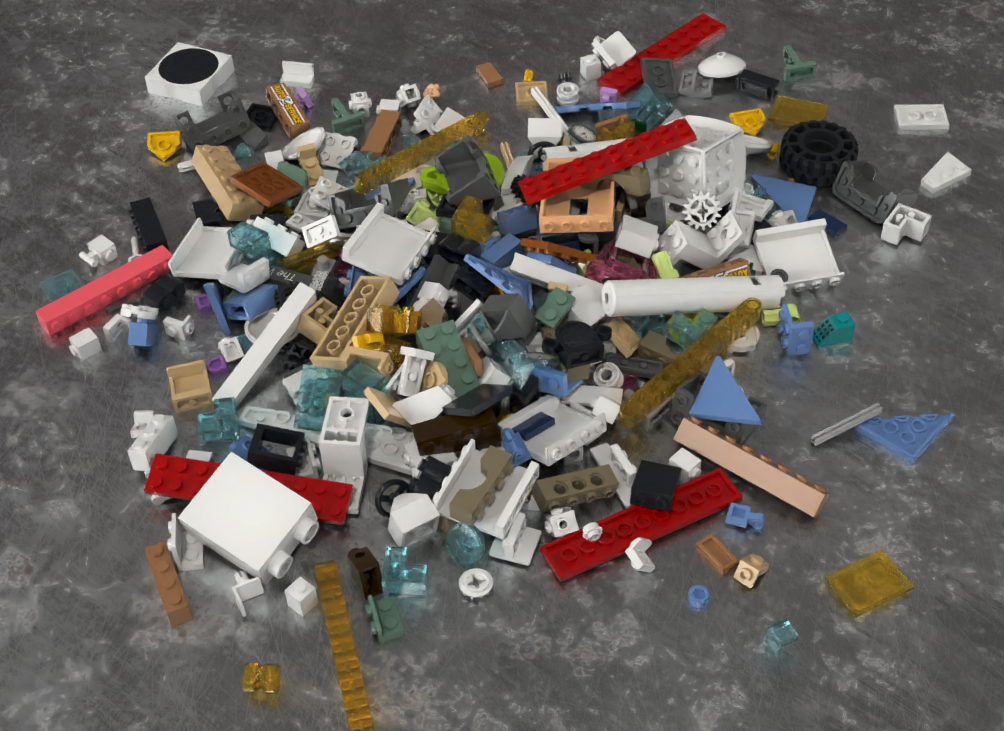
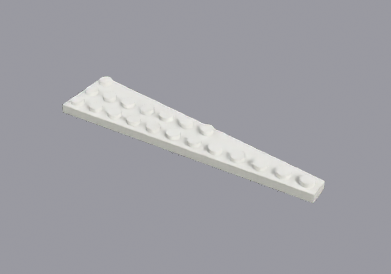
M247 406L238 420L240 425L256 429L257 423L304 432L305 437L309 436L310 443L314 442L315 447L319 448V439L325 417L312 418L308 414L291 415L288 411ZM366 423L364 439L368 463L412 475L409 465L406 466L403 461L402 454H404V445L415 441L413 432H408L404 428ZM461 451L454 452L459 460L461 456Z

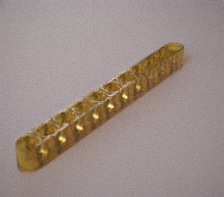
M477 111L359 172L353 187L354 191L360 195L367 194L380 187V185L386 184L428 162L469 135L473 138L485 131L490 118L488 113Z
M757 298L746 299L625 400L619 409L620 425L624 428L636 426L670 397L678 386L698 373L760 319L761 301Z
M335 560L313 564L350 731H374Z

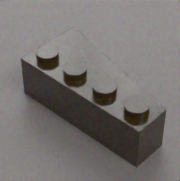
M492 406L474 417L445 415L411 425L420 456L462 451L464 445H468L471 439L475 440L476 449L489 448L490 445L502 447L497 420Z

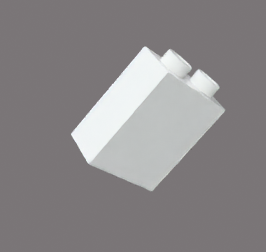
M230 452L178 517L188 534L252 577H259L261 583L266 586L273 577L280 579L288 572L293 562V557L290 554L300 542L304 545L308 544L314 538L319 528V523L316 522L318 518L311 502L233 452Z

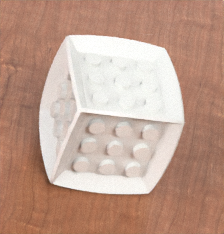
M686 115L677 118L686 119L696 134L697 141L645 160V168H648L651 198L664 196L666 220H670L673 223L675 220L685 221L683 218L686 214L681 212L678 215H672L669 212V205L674 204L684 207L682 204L688 203L686 197L691 199L692 192L698 195L699 190L703 194L708 191L709 197L714 194L716 196L714 201L719 200L720 203L717 206L722 208L730 203L731 196L735 194V190H743L746 170V148L744 131L741 127L702 116ZM705 199L706 205H712L708 199ZM697 200L693 202L691 207L697 203ZM701 206L698 212L702 215V212L706 209Z

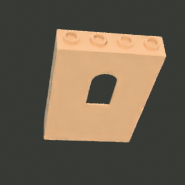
M546 158L545 171L553 169L560 164L571 162L575 158ZM605 179L596 189L577 186L541 200L539 212L540 233L613 231L616 181ZM588 199L587 215H569L571 200Z

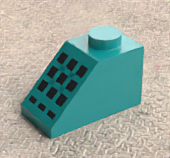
M848 312L830 315L814 329L812 340L817 348L850 341L853 339L855 323Z

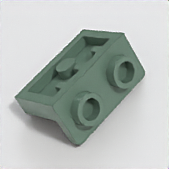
M368 595L369 604H365L367 616H372L373 621L370 622L373 635L377 634L379 643L405 636L394 596L373 601L372 595Z

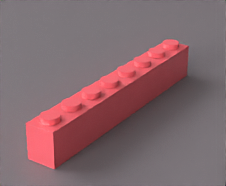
M163 245L36 310L39 324L50 336L157 280L163 275L170 273L171 270L168 262L173 255Z

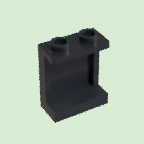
M641 460L631 487L630 504L670 512L676 488L680 485L682 468Z

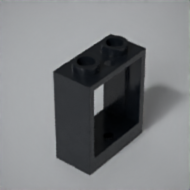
M257 423L248 450L247 462L256 468L295 475L297 468L302 466L303 456H301V453H305L307 448V441H304L305 433ZM263 441L293 446L295 447L293 457L260 451Z

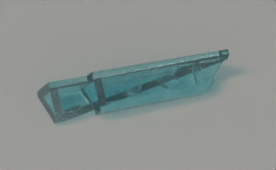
M514 339L493 343L492 348L495 357L510 375L517 388L521 390L534 369L533 362L526 360L528 359L527 351Z

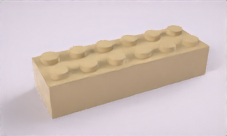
M196 145L191 163L228 221L250 220V215L262 214L264 205L261 202L250 197L249 194L229 182L230 176L243 171L229 149L222 145Z
M359 277L309 358L318 372L326 369L329 375L346 376L339 362L346 346H353L352 337L377 332L400 293L391 277Z

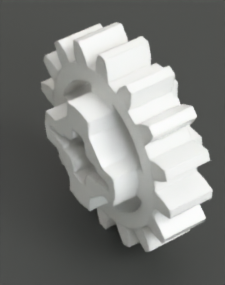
M699 190L698 195L692 192L691 199L686 197L688 203L682 204L686 207L685 210H682V213L686 214L683 218L685 221L690 220L688 222L689 226L694 224L696 230L699 226H701L702 230H705L706 225L712 228V222L717 224L715 218L721 217L717 212L722 210V208L717 206L720 203L719 200L714 201L716 197L714 194L709 197L708 191L703 194ZM705 199H708L712 205H706ZM697 200V203L691 207L693 202ZM701 206L706 209L702 212V216L698 212V210L701 209ZM691 215L698 216L699 222L692 219Z

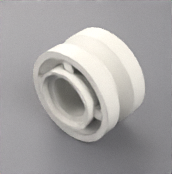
M565 82L557 86L556 100L558 104L564 106L578 103L579 87L576 84Z
M602 363L594 371L593 378L598 387H622L624 376L614 363ZM609 375H612L609 380H606Z

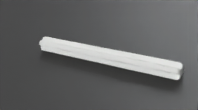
M538 87L531 88L532 96L548 117L561 118ZM562 119L563 137L570 136V145L581 144Z

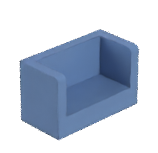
M524 204L497 212L498 228L501 234L507 235L510 233L515 235L538 228L535 206Z

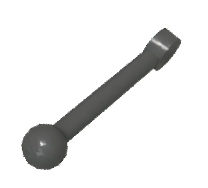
M139 296L135 300L124 304L142 303L144 299ZM122 304L107 306V313H112L114 310L121 308Z

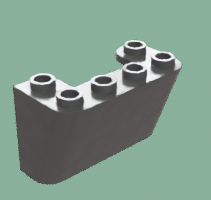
M232 90L217 96L223 111L201 122L194 123L188 110L173 117L178 129L193 152L196 145L217 146L249 130L251 126L250 119L241 99ZM231 97L232 102L229 105H225L223 102L224 98ZM182 117L188 118V123L182 125L179 120Z
M664 196L646 199L645 209L647 217L637 219L658 226L657 233H661L666 227ZM621 221L614 222L613 231L596 232L598 240L601 242L616 240L617 229Z
M698 372L677 387L670 411V419L675 425L680 426L683 418H691L689 412L701 389L700 380H705L707 375ZM750 396L748 401L751 405L759 407L755 412L761 420L765 415L767 404ZM700 419L703 421V425L707 427L710 425L719 429V434L734 437L737 439L736 443L740 445L757 426Z

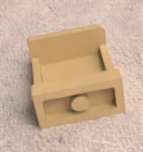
M347 345L339 359L350 385L357 386L361 377L383 381L386 387L397 372L389 353Z
M204 360L166 368L176 413L214 405Z

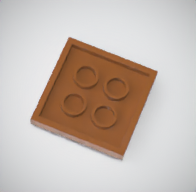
M265 162L230 176L229 181L238 189L246 192L250 197L255 198L267 207L301 193L303 186Z
M521 238L520 245L525 246L527 251L551 255L566 261L586 264L587 261L594 262L596 257L592 253L550 242Z

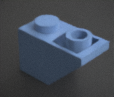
M138 318L137 322H130L128 344L153 346L161 324L155 323V320Z

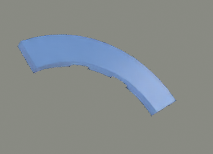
M622 101L553 107L558 113H568L585 110L640 108L641 104L640 101Z

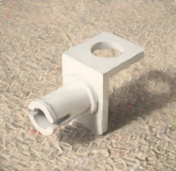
M240 571L242 577L236 572L233 579L237 585L231 588L236 604L242 616L245 617L246 613L242 602L261 595L264 591L259 577L249 580L247 573Z

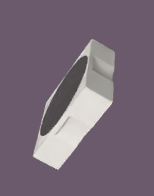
M177 42L145 76L149 93L176 98L183 102L203 107L213 96L216 89L235 70L232 55Z

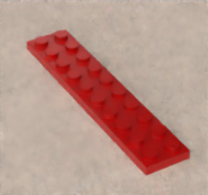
M702 13L626 61L625 64L617 66L598 78L597 84L602 87L617 89V96L621 98L644 83L640 64L641 58L672 59L674 64L726 31V25Z
M685 118L677 119L672 123L659 126L649 132H643L636 137L625 139L623 142L609 145L605 149L591 152L589 155L575 158L566 164H560L553 169L542 171L535 176L526 177L519 181L518 185L527 205L697 141L696 134Z
M156 453L144 491L146 494L192 501L221 464ZM261 470L311 502L318 518L317 521L345 525L354 490L353 484Z
M718 468L677 486L670 512L633 505L597 521L596 523L603 529L598 540L589 541V539L583 538V528L578 531L540 546V552L561 583L625 554L631 542L638 537L649 539L652 542L730 507L731 502H741L743 495L723 470Z

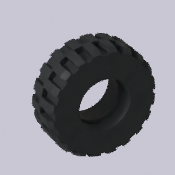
M823 120L804 121L798 125L795 124L784 134L781 142L779 162L783 171L798 183L801 182L805 185L816 187H831L843 162L857 161L858 143L851 132H848L846 128L840 127L836 123H829Z

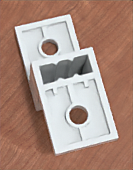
M732 210L707 234L675 220L658 238L656 252L652 251L651 256L661 251H667L672 266L680 259H683L702 269L719 265L747 237V234L738 216ZM641 256L650 278L657 279V272L651 256L650 258Z
M330 396L319 439L324 471L323 480L353 484L354 490L347 514H358L368 470L364 432L371 403L367 398ZM344 414H351L349 417H342Z

